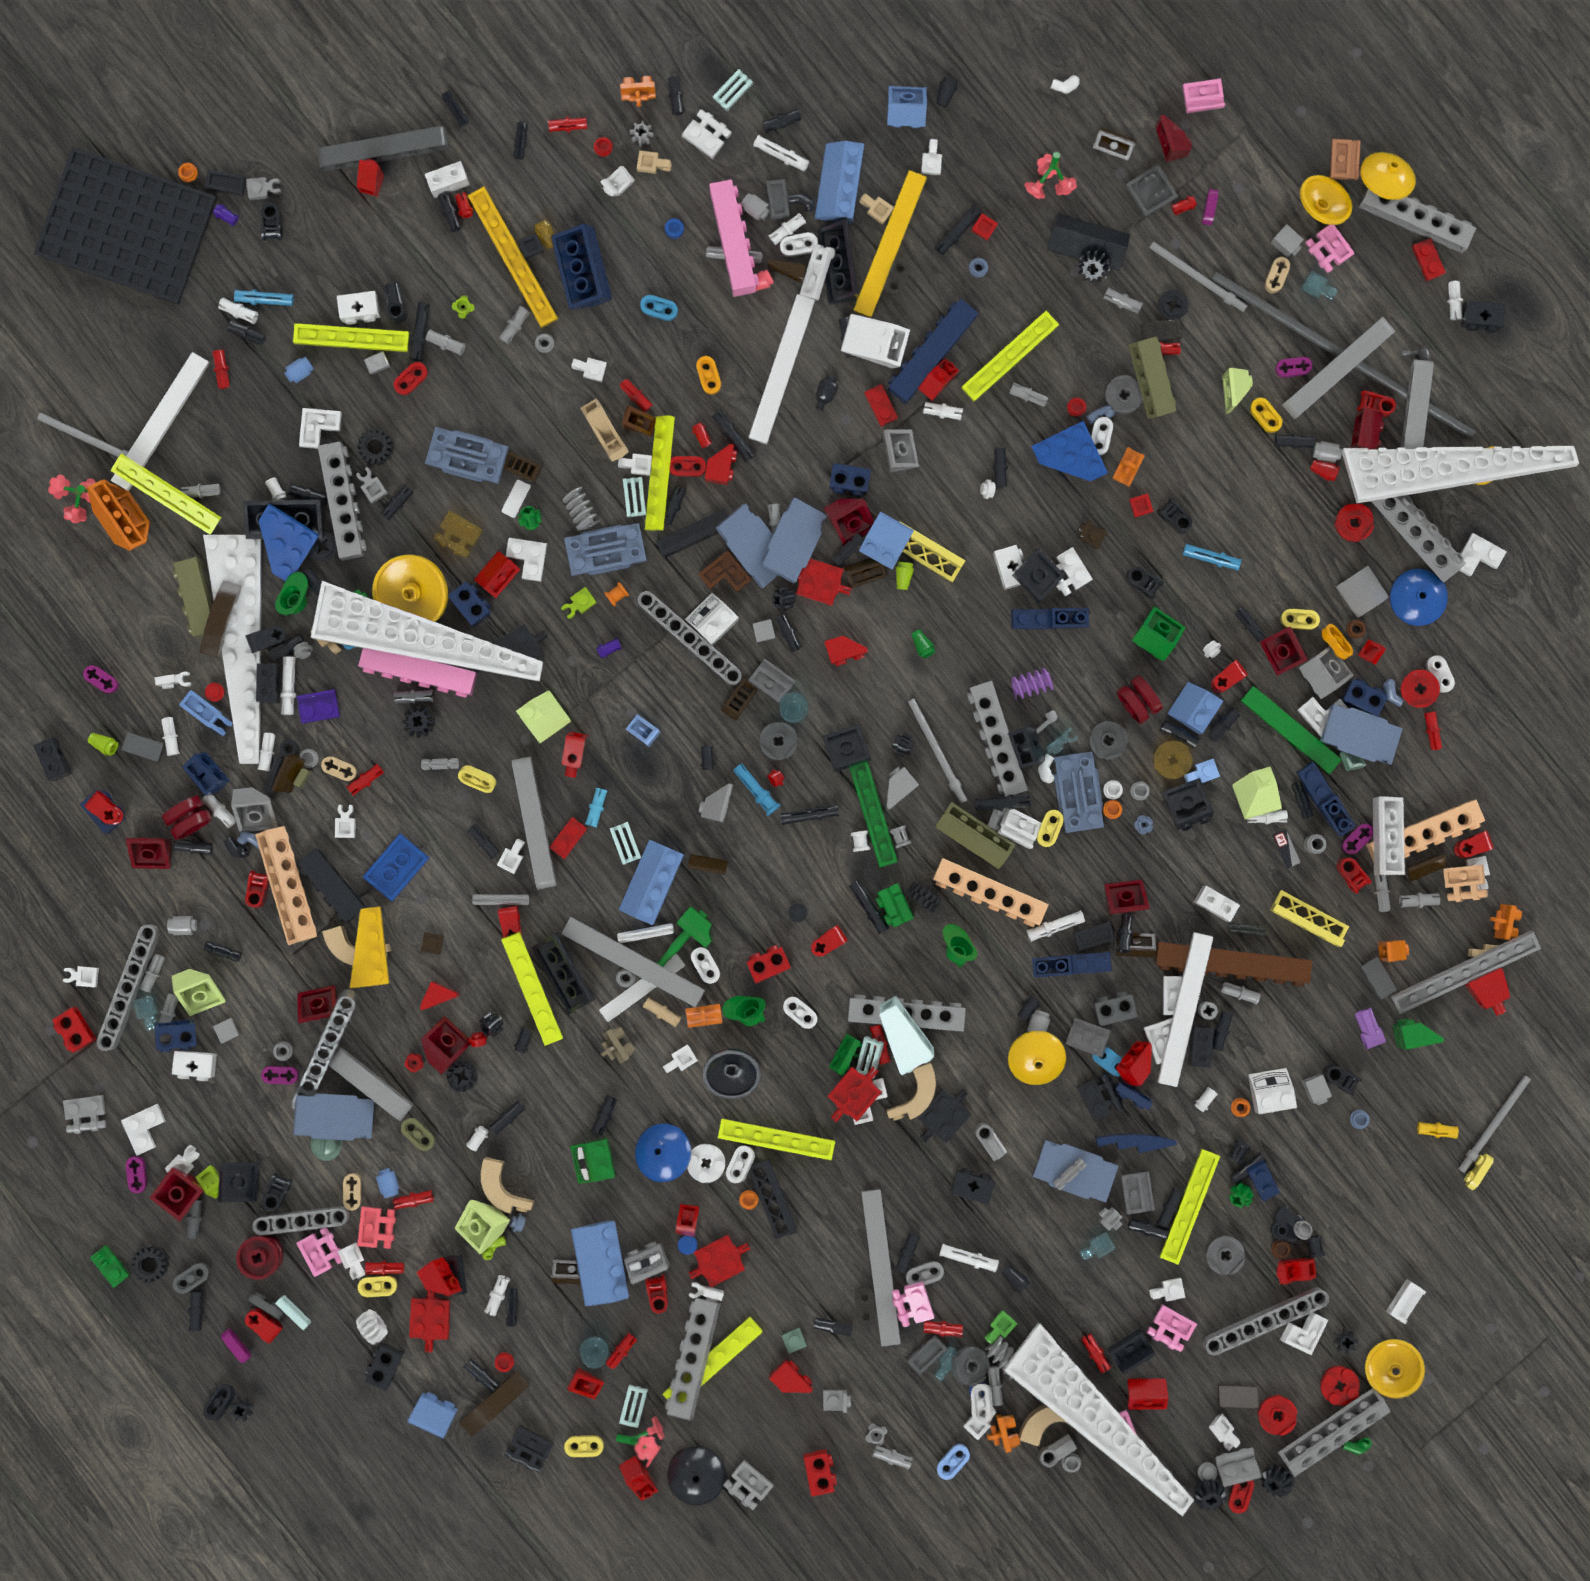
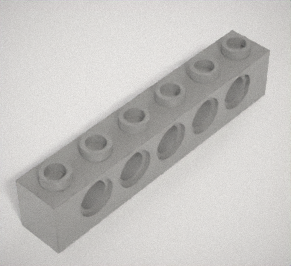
M1368 188L1366 189L1359 208L1424 237L1431 238V240L1460 253H1463L1468 248L1476 230V227H1473L1470 222L1457 220L1454 215L1439 212L1436 207L1421 204L1418 199L1413 197H1405L1398 200L1386 199L1387 204H1383L1379 200L1380 196ZM1397 205H1402L1404 212L1399 211ZM1414 212L1420 213L1422 219H1417L1414 216ZM1432 220H1436L1439 223V227L1433 226ZM1449 228H1454L1456 235L1451 234Z
M341 442L318 446L339 559L343 561L365 556L364 551L367 548L365 540L361 539L360 532H363L361 521H358L357 518L359 506L357 502H354L353 495H356L354 484L350 482L352 469L350 465H347L346 458L349 457L347 446H344ZM339 459V467L332 468V462ZM338 478H343V485L337 487L335 485L336 480ZM346 496L348 499L347 503L339 505V499ZM350 515L351 521L348 524H343V517ZM348 534H354L355 536L351 543L346 542Z
M1408 495L1392 497L1396 503H1392L1389 498L1371 501L1443 582L1447 581L1466 564L1463 556L1451 547L1449 540L1442 537L1438 532V528L1426 519L1424 512L1417 509ZM1402 511L1406 512L1409 518L1403 516ZM1415 526L1420 527L1421 532L1417 531ZM1427 540L1432 541L1434 546L1429 545ZM1440 555H1444L1447 560H1443Z
M989 681L970 687L967 697L969 703L974 704L976 710L973 711L975 721L980 722L981 729H979L980 737L986 741L987 747L985 752L987 758L992 759L993 765L991 770L993 776L998 778L999 784H997L999 794L1007 797L1010 794L1015 795L1027 791L993 682ZM987 699L990 704L989 708H981L979 701ZM987 717L995 719L994 727L986 725L985 719ZM993 735L1000 736V745H994L991 742ZM999 753H1004L1007 756L1006 763L998 762L997 756ZM1009 771L1013 774L1011 782L1004 780V772Z
M854 994V998L849 999L848 1022L883 1024L879 1015V1008L881 1004L886 1002L884 1001L885 997L873 996L872 1000L865 999L866 995ZM898 998L904 1008H911V1017L919 1028L964 1031L966 1008L961 1007L960 1003H950V1006H942V1002L931 1001V1004H923V1000L912 999L911 1003L904 1002L903 998ZM866 1004H871L874 1007V1011L869 1015L863 1012V1007ZM923 1009L931 1011L929 1019L924 1020L921 1018L920 1014ZM944 1010L950 1013V1018L947 1021L940 1019V1013Z
M695 1298V1301L691 1302L689 1309L691 1313L690 1321L687 1320L685 1325V1332L687 1334L685 1340L681 1342L680 1351H682V1354L675 1366L677 1375L676 1379L673 1378L670 1389L673 1391L671 1398H668L666 1403L668 1415L693 1420L720 1310V1303ZM700 1314L706 1317V1322L703 1325H700L697 1321ZM696 1333L701 1336L699 1344L693 1342V1336ZM692 1352L697 1357L696 1362L693 1364L688 1361V1356ZM686 1372H689L692 1376V1380L689 1383H686L683 1379ZM682 1391L687 1394V1400L684 1403L679 1400V1394Z
M1372 1388L1278 1453L1295 1477L1390 1413V1410L1382 1396Z

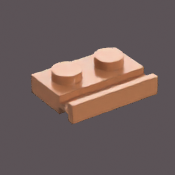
M1332 139L1330 157L1331 179L1357 180L1359 178L1360 140Z

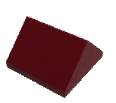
M1291 626L1259 642L1277 676L1308 661Z
M126 838L132 868H171L172 839Z
M1142 880L1104 884L1108 914L1150 909Z
M335 985L297 993L299 1024L330 1016L338 998Z
M172 1167L149 1199L180 1222L204 1189L194 1176L176 1167Z

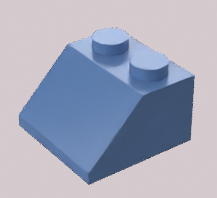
M889 86L887 125H892L893 127H925L927 109L926 88Z
M880 512L859 551L893 569L914 530Z
M1187 682L1167 714L1200 735L1204 732L1223 701L1209 691Z
M423 1393L408 1422L444 1438L458 1409L449 1401L442 1402L438 1400V1397L432 1393Z

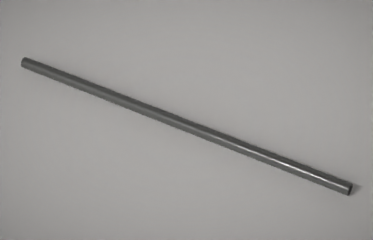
M1216 272L1213 276L1212 281L1337 357L1344 351L1220 273ZM1363 361L1354 367L1407 400V388ZM1429 403L1428 414L1467 438H1473L1476 433L1475 430Z

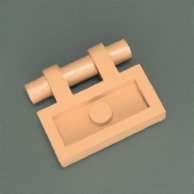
M1483 865L1443 869L1445 887H1453L1454 893L1447 894L1448 901L1480 900V898L1488 896L1486 889L1479 890L1478 884H1486ZM1470 885L1471 891L1462 892L1461 886Z

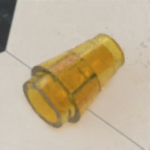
M546 219L535 224L534 232L546 247V250L553 248L551 236L554 233L551 223Z

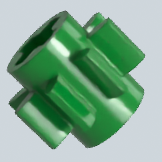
M532 506L522 508L518 514L520 527L525 526L527 530L536 529L539 523L542 522L540 510H534Z
M1240 1183L1238 1186L1234 1185L1230 1189L1231 1193L1228 1197L1234 1206L1242 1209L1244 1205L1248 1207L1253 1202L1251 1198L1254 1194H1252L1249 1186Z

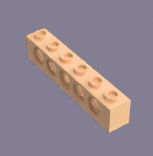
M1477 800L1468 801L1405 827L1404 858L1410 856L1409 852L1416 850L1420 852L1427 849V845L1433 842L1434 845L1445 842V837L1450 835L1452 838L1462 835V830L1469 828L1471 831L1481 827L1480 823L1484 822L1485 819ZM1460 814L1465 817V823L1463 825L1459 824L1458 822V816ZM1442 822H1445L1448 826L1446 832L1440 829ZM1424 829L1430 832V837L1427 840L1422 836ZM1407 836L1411 837L1412 839V845L1410 847L1406 846L1405 844V838ZM1371 841L1366 843V846L1374 862V843Z
M285 826L256 834L288 945L317 937L316 927L313 924L310 907L305 897V890L302 887L300 873L294 860V853L291 849Z
M941 858L932 879L936 881L935 885L946 889L947 886L953 888V893L963 897L964 894L971 896L970 900L981 904L983 901L989 904L988 908L999 912L1000 909L1006 911V916L1016 920L1017 917L1024 919V924L1033 928L1035 924L1040 926L1049 905ZM952 873H957L960 877L959 882L956 884H952L949 880V876ZM971 880L977 883V889L973 892L967 889V883ZM988 888L993 889L995 892L992 899L985 897L984 893ZM1005 896L1012 898V904L1009 907H1005L1002 903V899ZM1024 903L1030 907V911L1026 915L1020 912V906Z

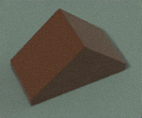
M627 406L622 426L623 429L652 436L656 418L631 406Z

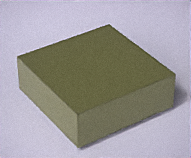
M302 768L293 785L303 789L312 772Z

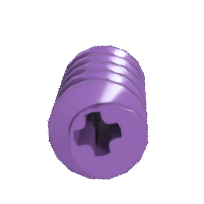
M1045 668L1041 669V674L1035 670L1033 676L1030 672H1027L1026 679L1022 674L1019 675V681L1015 676L1011 679V686L1016 701L1018 694L1024 699L1025 692L1031 697L1032 690L1037 695L1040 688H1042L1044 693L1047 690V686L1054 690L1050 674Z

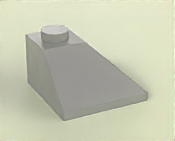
M727 784L708 796L705 802L701 801L699 812L702 813L701 817L724 823L733 784Z
M252 787L233 789L231 806L240 833L278 828L269 797Z

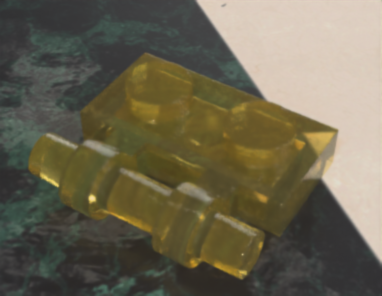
M449 510L440 525V528L446 532L444 535L437 532L434 539L439 542V545L452 549L456 555H462L467 558L470 551L465 549V545L469 544L474 547L483 530ZM452 535L461 539L458 544L450 540Z

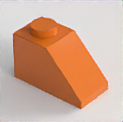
M1405 940L1378 942L1380 961L1407 960L1409 946L1405 943Z

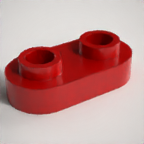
M415 362L405 369L394 381V388L397 393L408 395L427 378L428 371L425 365ZM417 370L422 372L420 376L415 375ZM403 383H407L406 389L401 388Z
M675 456L670 460L669 471L674 476L699 477L706 472L707 466L705 460L701 457ZM676 464L682 466L680 470H676L674 467ZM699 464L701 468L695 470L694 465Z
M1253 1480L1246 1481L1245 1486H1240V1483L1232 1485L1228 1506L1234 1513L1240 1514L1247 1510L1254 1489ZM1236 1499L1241 1500L1239 1505L1234 1504Z

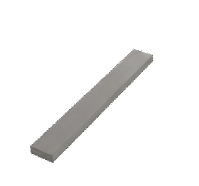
M573 917L569 918L562 932V935L694 1007H697L705 992L703 988Z
M1531 930L1390 997L1400 1015L1541 949L1534 932Z
M881 1189L861 1191L881 1347L897 1345L901 1343L896 1306L892 1302L893 1296L891 1292L894 1289Z

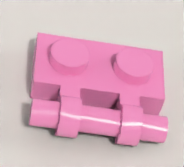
M1329 225L1316 234L1319 240L1318 243L1315 244L1312 238L1305 242L1309 247L1308 251L1310 254H1314L1319 261L1318 265L1321 269L1324 268L1327 273L1334 269L1330 264L1331 261L1334 260L1337 266H1339L1355 254L1335 225ZM1323 246L1329 253L1327 257L1320 251V248Z
M327 1227L320 1230L322 1238L318 1239L316 1234L313 1233L296 1243L314 1277L333 1267L330 1262L331 1259L335 1258L337 1264L342 1262L338 1253L341 1249L337 1248L333 1240L334 1236L332 1232L329 1233ZM325 1242L331 1251L327 1255L321 1246Z
M923 1282L904 1286L905 1294L900 1295L898 1289L891 1292L893 1305L898 1310L897 1316L899 1321L902 1322L903 1327L910 1325L909 1318L914 1317L915 1323L934 1319V1313ZM905 1302H909L910 1309L905 1310Z
M1162 1304L1153 1320L1159 1327L1157 1329L1149 1327L1146 1333L1151 1335L1155 1341H1161L1167 1344L1168 1348L1181 1352L1184 1345L1179 1343L1180 1338L1188 1341L1197 1324ZM1167 1329L1174 1333V1336L1170 1338L1163 1333Z

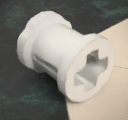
M867 831L851 833L855 847L853 852L870 850V847L867 845Z

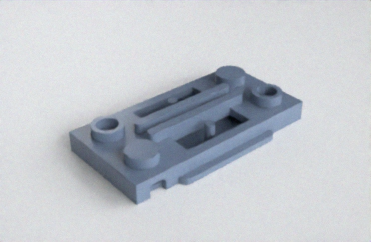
M435 427L425 464L440 468L444 473L478 482L485 480L499 484L509 447L494 443L491 439L457 430L449 431Z
M795 497L792 498L768 544V550L761 566L795 583L802 568H805L822 534L820 530L821 524L827 515Z
M745 503L721 522L716 529L748 574L754 578L760 588H764L778 576V574L761 566L773 534L759 516H755L749 511V507Z
M639 523L626 526L616 525L564 538L572 576L586 573L595 575L629 568L631 564L647 561Z
M1331 705L1320 741L1360 758L1392 765L1403 728L1389 724L1386 719L1354 708L1346 709L1337 705Z
M1093 752L1054 757L1056 774L1054 775L1059 812L1063 815L1065 833L1103 828V803L1098 770L1094 765Z
M315 1094L314 1096H296L293 1135L311 1136L312 1139L352 1141L354 1138L371 1139L374 1101L372 1099H358L357 1096Z
M1045 1140L1033 1177L1049 1182L1050 1186L1056 1188L1053 1182L1060 1178L1061 1174L1071 1165L1073 1166L1076 1160L1081 1158L1087 1166L1082 1171L1080 1170L1079 1174L1069 1183H1066V1186L1061 1190L1086 1199L1092 1197L1106 1202L1118 1165L1103 1160L1101 1156L1067 1144L1059 1145Z

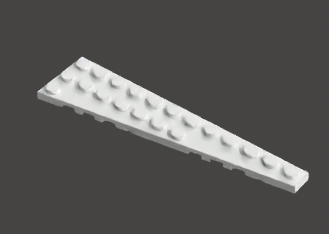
M1513 446L1512 448L1417 447L1416 449L1378 448V450L1343 448L1342 450L1356 503L1576 467L1579 464L1574 446H1532L1531 448H1520V446Z
M203 535L213 600L223 580L242 586L223 638L222 657L239 764H259L261 704L256 702L257 663H261V651L251 653L245 635L261 630L262 539H246L245 535Z
M322 581L311 638L540 682L543 667L542 661Z
M1038 1323L1003 1370L1183 1516L1194 1501L1192 1497L1146 1447L1145 1443L1133 1432L1131 1427L1090 1380L1085 1377L1077 1365L1071 1361L1042 1325Z

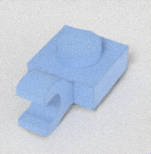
M1214 759L1194 765L1196 771L1184 775L1186 782L1199 778L1200 783L1220 777Z

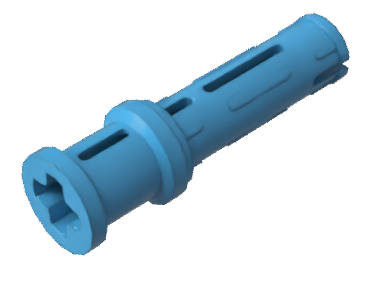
M742 763L733 770L756 798L755 802L760 804L767 812V816L771 815L781 806L773 800L769 791L764 790Z

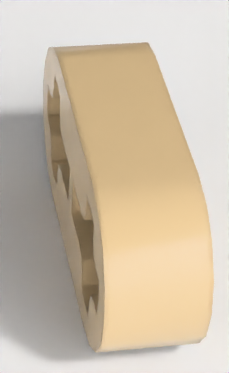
M1278 257L1273 262L1265 281V289L1269 293H1277L1282 288L1290 269L1288 259ZM1282 262L1284 263L1283 267L1285 268H1283L1279 274L1277 273L1279 268L1277 265H1279V263ZM1277 277L1276 284L1279 286L1272 288V284L1269 282H1272Z
M326 757L321 763L324 772L342 780L353 781L357 777L358 772L355 766L335 757ZM333 760V764L338 766V769L331 768L328 770L326 763ZM350 767L353 775L346 778V774L341 772V769L348 770Z
M350 1173L343 1180V1205L346 1209L353 1211L359 1208L362 1203V1179L357 1173ZM351 1177H354V1180L357 1181V1184L354 1185V1190H351V1184L348 1183ZM351 1193H354V1200H357L354 1207L351 1206V1203H348V1200L351 1199Z

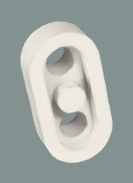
M812 233L788 236L782 239L780 251L786 257L812 253L818 241ZM810 241L812 244L807 247L804 243ZM791 245L793 249L789 251L786 249V246Z
M1100 417L1095 421L1091 436L1095 445L1101 443L1103 446L1102 449H1097L1100 456L1107 452L1113 430V423L1107 417ZM1106 425L1107 429L1105 431L1100 430V426Z
M1441 656L1429 658L1426 662V669L1438 679L1440 692L1451 691L1455 681L1446 660ZM1435 662H1439V669L1434 666ZM1443 679H1446L1448 681L1447 686L1443 685Z
M703 947L696 948L691 954V960L699 975L706 983L716 982L720 977V971L710 952ZM699 953L704 954V960H698L697 956ZM708 970H712L714 972L713 977L707 976Z
M789 997L785 1000L783 1004L784 1012L800 1026L809 1029L816 1025V1013L800 999ZM790 1003L797 1005L795 1010L789 1008ZM806 1015L811 1016L810 1022L804 1021Z
M740 1146L736 1149L726 1170V1176L730 1182L740 1183L745 1180L755 1158L752 1148ZM744 1152L748 1153L747 1159L743 1158ZM736 1170L740 1171V1175L738 1177L735 1176Z
M978 1384L971 1391L972 1417L978 1424H987L993 1418L992 1391L986 1384ZM982 1390L985 1392L984 1397L981 1396ZM983 1410L986 1412L985 1417L982 1415Z

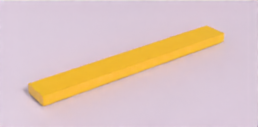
M909 170L853 312L869 318L872 317L927 177Z
M485 187L467 195L541 328L558 320Z

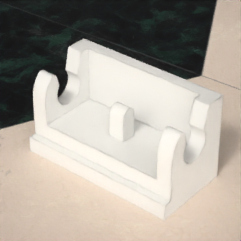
M1406 1279L1386 1312L1406 1324L1407 1318L1426 1291Z

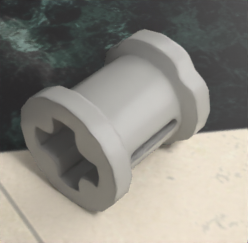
M906 825L889 831L895 839L896 849L912 843L906 834Z
M1202 1002L1197 1008L1199 1016L1208 1020L1215 1018L1218 1013L1216 1005L1211 1002ZM1206 1006L1211 1008L1212 1010L1209 1011V1015L1203 1013V1010L1206 1009Z

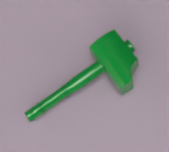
M691 906L677 922L684 930L670 945L657 964L664 967L691 936L705 948L712 942L713 938L710 934L712 923L706 919L708 915L704 911L700 910L698 912Z

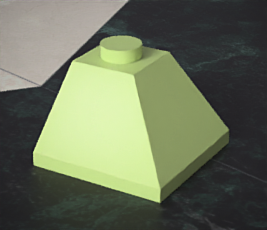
M1229 368L1222 376L1226 414L1230 413L1250 390V387H1252V376H1249L1248 370Z
M550 691L539 695L516 710L540 744L571 722Z
M1271 767L1253 771L1232 784L1245 820L1282 809L1277 783Z
M188 969L172 976L173 992L189 1016L226 1002L208 974Z
M470 1200L454 1229L479 1254H482L503 1234L510 1219L495 1206Z

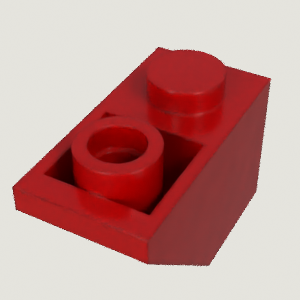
M359 160L357 176L359 192L378 197L384 178L382 170L374 160Z
M944 359L927 375L918 389L933 401L959 370L952 362Z
M728 445L708 459L705 482L728 485V481H732L734 469H731V464L736 462L737 456L734 445Z
M845 636L824 641L831 665L836 664V667L846 664V660L854 658V661L865 658L864 654L868 653L866 647Z
M1136 1041L1116 1067L1126 1085L1141 1086L1151 1073L1152 1045L1150 1042Z
M443 1257L432 1260L416 1272L427 1290L447 1296L462 1291L458 1280L454 1277Z
M785 1359L769 1375V1379L783 1393H810L813 1390L811 1379L805 1374L802 1376L798 1372L799 1367L792 1360L789 1362Z
M636 1455L619 1465L626 1484L641 1501L650 1498L654 1493L658 1492L645 1466Z

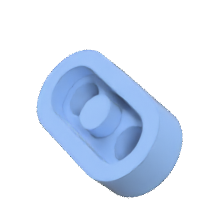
M963 1444L954 1445L938 1462L937 1473L942 1479L949 1480L953 1478L969 1460L967 1447ZM962 1451L963 1455L958 1457L956 1456V1452ZM945 1465L950 1466L948 1471L943 1470Z

